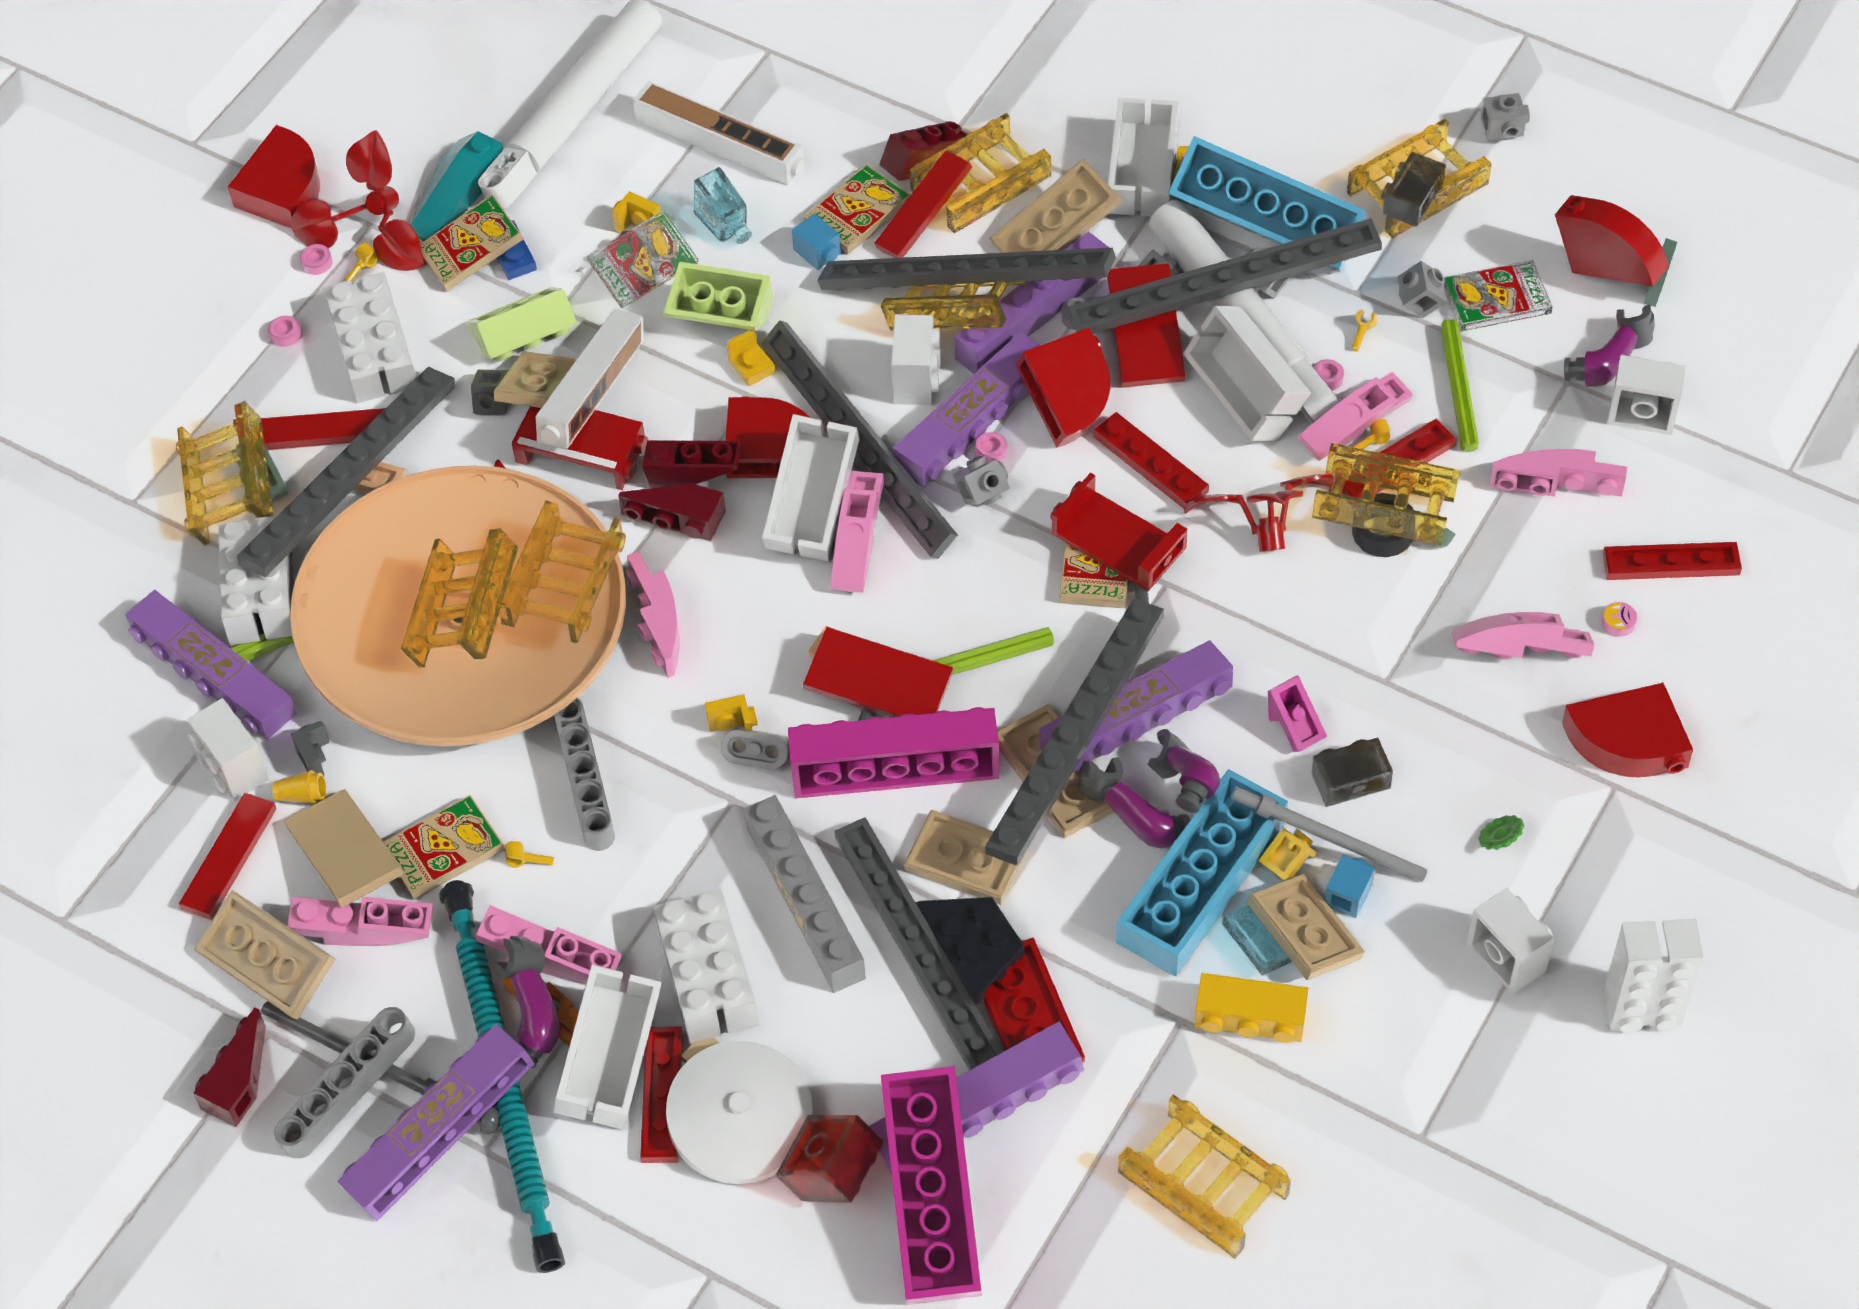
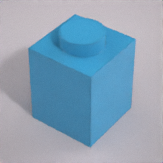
M815 213L792 229L793 250L817 270L825 266L828 261H834L841 254L839 233Z
M1342 855L1325 890L1324 900L1330 908L1357 918L1373 886L1375 867L1370 866L1362 859Z

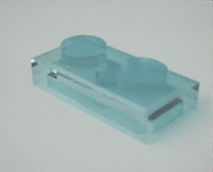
M1249 905L1224 915L1223 926L1262 976L1291 963L1290 958Z

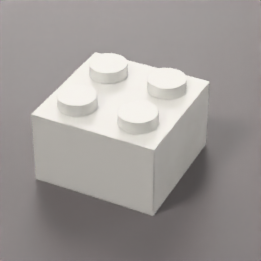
M895 314L891 360L894 404L932 405L933 393L939 392L938 368L941 365V348H939L940 328H934L933 315Z
M1621 355L1607 425L1672 435L1682 396L1686 365Z
M223 698L187 718L192 731L187 735L197 750L194 752L195 756L205 770L210 768L213 772L211 777L221 793L227 790L233 800L236 801L242 797L244 792L249 793L270 780L257 743Z
M1506 887L1473 909L1467 945L1513 995L1546 973L1554 941L1552 931L1545 922L1538 921L1529 911L1528 905L1520 896H1515Z

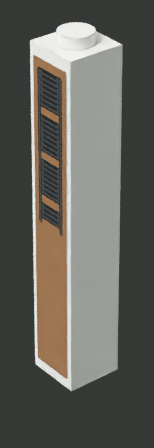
M648 81L633 99L636 121L787 186L804 169L805 160L803 159L802 145L652 81Z
M613 309L536 415L537 442L568 449L642 344V315Z

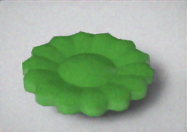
M1505 815L1495 818L1480 831L1478 840L1481 847H1485L1487 850H1498L1501 847H1508L1523 834L1522 830L1525 828L1523 820L1517 818L1516 815Z

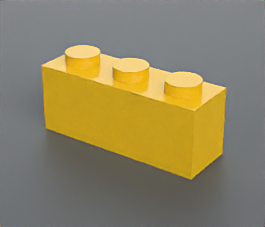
M1201 972L1194 1027L1202 1028L1211 1033L1221 1031L1238 1033L1246 1038L1257 1036L1274 1038L1281 1043L1302 1042L1309 987Z

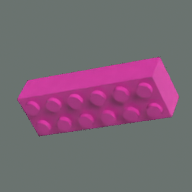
M975 707L969 710L953 712L942 710L933 714H904L900 717H871L860 721L847 722L838 720L828 724H801L797 727H788L795 799L1000 779L999 740L995 708Z
M955 1066L881 1075L907 1305L982 1296Z

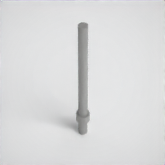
M1237 786L1232 791L1231 800L1254 809V813L1266 819L1271 816L1418 881L1423 882L1427 875L1426 868L1276 804V799L1264 794L1258 796Z

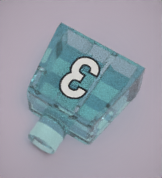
M719 166L694 180L693 213L719 242H724L731 237L737 244H743L748 241L752 236V232L747 227V205Z

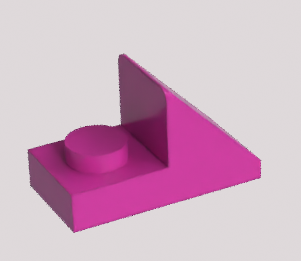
M1299 675L1268 690L1269 720L1280 722L1294 752H1300L1327 737Z

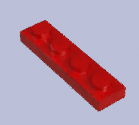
M1118 412L1112 414L1094 429L1093 437L1183 509L1190 501L1205 496L1209 492L1208 483Z

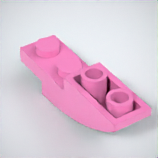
M1393 372L1381 379L1375 377L1323 414L1303 431L1298 439L1318 461H1321L1361 436L1365 429L1372 425L1374 421L1382 419L1409 402L1414 394Z
M1548 449L1524 452L1493 463L1490 487L1555 497L1556 488L1563 487L1570 490H1582L1606 496L1622 497L1628 467L1595 462L1596 451Z
M851 471L848 488L844 490L832 566L831 590L864 593L874 544V528L884 484L883 473Z
M637 551L627 555L629 569L625 570V575L630 587H637L640 593L637 595L641 606L639 610L642 623L637 624L638 630L644 643L650 641L653 647L650 649V653L656 667L662 666L669 678L675 675L680 649L679 626L673 593L664 570L651 575L640 552Z
M1514 612L1488 616L1454 628L1452 631L1454 644L1461 651L1469 654H1477L1479 651L1488 652L1500 659H1511L1512 656L1522 658L1525 646L1536 652H1547L1548 649L1561 651L1563 655L1572 658H1579L1581 655L1592 657L1595 645L1589 632L1564 628L1565 626L1560 614L1545 612Z
M292 897L287 926L301 936L322 937L326 945L379 946L400 944L429 937L433 903L362 897L361 903L352 902L341 908L337 901Z
M489 905L475 937V941L507 953L506 960L508 961L509 952L504 947L503 938L509 939L510 936L527 937L529 940L539 943L544 950L545 964L541 973L586 984L592 965L616 970L622 957L620 952L557 927L554 932Z

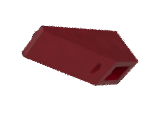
M952 121L893 133L889 136L879 165L898 181L917 178L929 171L945 150L954 153L971 140V136L964 132L959 124Z
M647 440L642 468L649 487L658 488L699 484L738 469L742 441Z
M697 484L622 491L618 494L621 515L634 521L641 520L654 524L664 530L678 531L694 539L701 538L711 541L726 513L724 493Z
M254 1007L248 1017H244L239 1022L236 1034L228 1045H224L219 1050L215 1063L207 1074H203L199 1078L193 1092L201 1110L234 1127L238 1126L257 1098L266 1028L258 1008Z

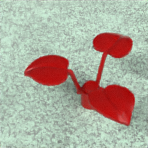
M374 130L355 142L346 154V167L350 176L356 182H366L367 189L373 190L367 195L365 203L331 216L330 207L325 201L319 199L308 200L302 203L294 212L291 222L292 231L306 246L320 244L329 249L338 239V229L334 223L335 221L365 209L374 215L384 214L378 226L382 234L376 236L373 240L375 254L383 264L390 268L404 271L418 269L425 266L426 261L423 257L420 240L416 231L404 220L393 219L388 221L389 216L393 215L392 209L396 208L399 203V195L394 188L387 186L392 178L391 159L381 135L377 130Z
M1314 474L1297 477L1281 482L1280 486L1285 487L1283 491L1248 496L1247 502L1249 503L1267 501L1268 517L1260 518L1259 525H1256L1241 494H1210L1201 496L1190 501L1184 508V513H1188L1198 505L1212 501L1239 504L1251 526L1252 535L1257 534L1259 552L1286 549L1284 531H1286L1285 522L1289 500L1303 496V491L1292 489L1302 484H1318L1334 490L1336 478L1332 474ZM1274 502L1282 504L1280 520L1278 516L1274 517Z

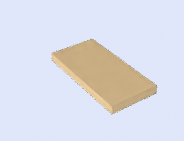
M1083 158L992 235L989 240L1000 253L1065 250L1122 203V200Z
M1050 704L997 730L999 751L1022 782H1024L1042 751L1040 750L1039 728L1059 718ZM1079 770L1073 771L1047 815L1064 839L1114 812L1104 801H1093L1081 793L1078 787Z
M346 789L284 820L288 831L341 908L404 875L396 859Z
M231 890L193 949L296 1020H298L336 958L234 890Z

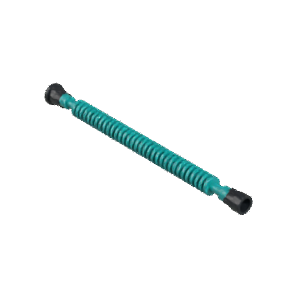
M453 880L440 890L439 899L445 905L449 920L453 922L455 931L459 932L461 941L456 944L455 948L477 1036L479 1037L485 1031H489L495 1024L506 1032L484 944L475 941L473 928L475 927L472 911L473 887L462 880ZM517 1081L495 1103V1108L499 1110L498 1114L501 1117L499 1124L504 1137L503 1140L506 1145L520 1207L523 1213L530 1214L533 1225L530 1226L536 1271L549 1273L562 1268L565 1265V1259L557 1234L553 1231L552 1223L546 1219L544 1210L550 1205L547 1189L545 1188L546 1185L519 1081Z

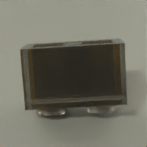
M1412 151L1405 162L1401 161L1399 163L1393 182H1387L1381 195V200H1384L1383 214L1417 227L1444 184L1446 164Z
M1377 737L1370 740L1360 739L1349 746L1338 749L1329 748L1317 755H1313L1311 774L1325 807L1391 789L1393 769Z

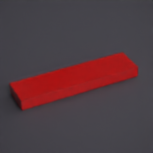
M945 150L874 242L876 248L893 258H903L972 169L970 162Z
M386 408L261 418L260 441L264 442L267 450L351 443Z
M1436 418L1337 477L1335 488L1355 507L1361 500L1379 493L1455 447L1457 439Z
M1737 542L1604 546L1603 549L1607 580L1737 576L1741 574L1742 570Z
M244 792L178 903L181 910L212 921L277 809L274 802Z
M682 1026L651 1027L645 1048L641 1163H678V1152L671 1141L667 1128L666 1103L671 1084L682 1068Z

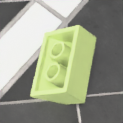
M679 262L663 314L666 317L756 331L767 322L774 298L771 277L769 275Z
M549 287L466 321V324L484 357L489 359L495 358V361L498 362L513 356L512 350L521 346L528 350L541 345V338L552 334L553 338H558L570 333L569 327L577 324L564 288Z

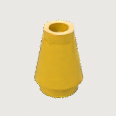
M313 770L274 781L272 792L276 801L316 804L318 800H324L326 797V781L321 772L315 773Z

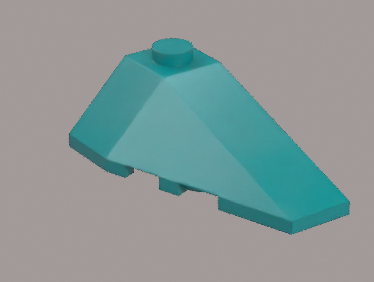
M477 131L459 139L440 158L410 223L420 240L425 241L462 216L480 197L482 191L478 180L503 151L501 142Z

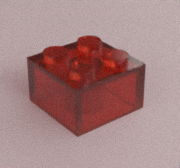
M808 1115L775 1176L801 1201L852 1203L854 1197L859 1193L861 1184L870 1167L876 1161L877 1154L884 1141L858 1115Z

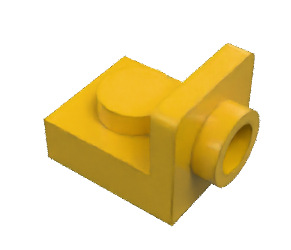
M629 191L613 207L612 216L615 230L621 233L630 222H633L639 228H649L650 225L654 224L652 221L661 217L660 205Z
M753 330L739 334L727 342L728 362L748 386L775 373V364L759 347L757 335Z
M745 694L705 702L710 732L717 730L726 731L743 725L744 729L752 730V727L758 726L754 706H747Z
M1283 827L1258 861L1285 881L1293 878L1309 856L1314 858L1317 852L1309 847L1313 840L1300 830L1296 829L1292 834Z

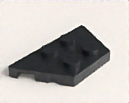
M992 897L916 902L976 1005L985 999V991L994 982L999 983L1007 974L1009 967L1015 965L1025 954L1024 944Z

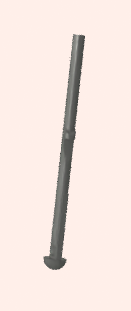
M268 1001L261 1008V1014L340 1054L350 1044V1042L301 1017L298 1020L290 1017ZM370 1051L366 1054L364 1060H369L375 1055ZM394 1064L383 1074L422 1095L431 1084L437 1082L429 1077L427 1080H424ZM495 1107L490 1108L477 1121V1123L481 1124L480 1132L483 1134H492L500 1128L499 1121L501 1117L498 1114L499 1110Z

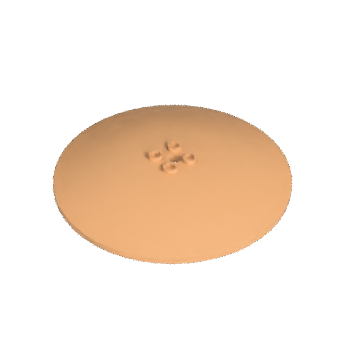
M477 465L450 466L410 474L369 492L347 507L322 531L303 560L295 580L291 598V630L298 658L309 680L322 697L343 716L363 728L398 741L429 746H465L490 742L527 730L549 719L581 695L597 678L617 644L626 609V586L623 566L609 533L599 519L570 493L541 478L516 470ZM461 614L471 616L465 623L454 621Z

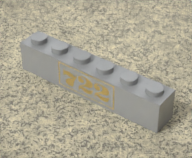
M776 794L745 807L747 830L833 993L865 980L864 958Z

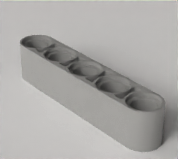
M577 697L567 707L556 713L554 718L584 842L591 850L603 851L613 845L615 833L584 706ZM583 771H589V772H587V773H585V774H579L580 772H583ZM590 799H596L595 801H592V802H586L587 800H590ZM602 827L601 830L593 831L595 828Z
M387 1007L381 1010L278 1121L275 1126L274 1136L289 1156L303 1158L312 1153L411 1045L416 1032L402 1009ZM402 1023L399 1030L389 1033L393 1025ZM377 1050L373 1058L364 1060L368 1052ZM352 1077L347 1086L339 1087L342 1080ZM327 1104L326 1109L321 1114L314 1115L315 1110L320 1105ZM300 1131L301 1136L299 1139L290 1143V1137Z

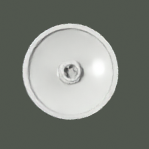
M751 1041L723 1042L710 1046L694 1055L675 1076L666 1103L667 1128L671 1141L679 1155L690 1167L700 1174L723 1183H755L780 1173L802 1151L809 1137L812 1124L813 1105L811 1093L801 1071L781 1052L764 1044Z

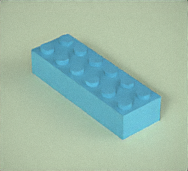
M1193 136L1168 192L1172 198L1280 245L1365 220L1367 212L1364 209L1196 136ZM1346 260L1328 266L1342 271Z
M1230 769L1222 776L1214 796L1206 798L1198 813L1193 816L1116 922L1117 944L1175 977L1180 973L1256 866L1260 857L1285 825L1284 822L1271 816L1268 819L1254 813V809L1230 799L1233 789L1237 786L1255 795L1261 796L1264 794L1276 799V804L1288 808L1287 800Z

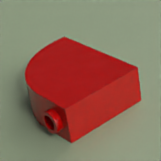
M276 124L228 185L233 207L292 229L291 222L296 209L308 200L317 199L320 192V177L314 154L304 138L294 131Z
M1570 195L1554 214L1572 273L1653 287L1669 267L1664 250L1653 232L1634 214L1616 204L1600 199Z
M1090 327L1024 351L1015 363L1056 448L1069 444L1081 437L1104 410L1110 394V373L1102 353L1101 343L1093 335Z
M749 396L728 397L725 441H742L738 469L727 473L726 477L777 478L793 414L809 418L810 416L797 406L779 399Z
M1664 682L1568 704L1565 707L1562 725L1569 741L1582 757L1604 771L1619 776L1639 778L1664 773L1676 774L1689 767L1693 747Z

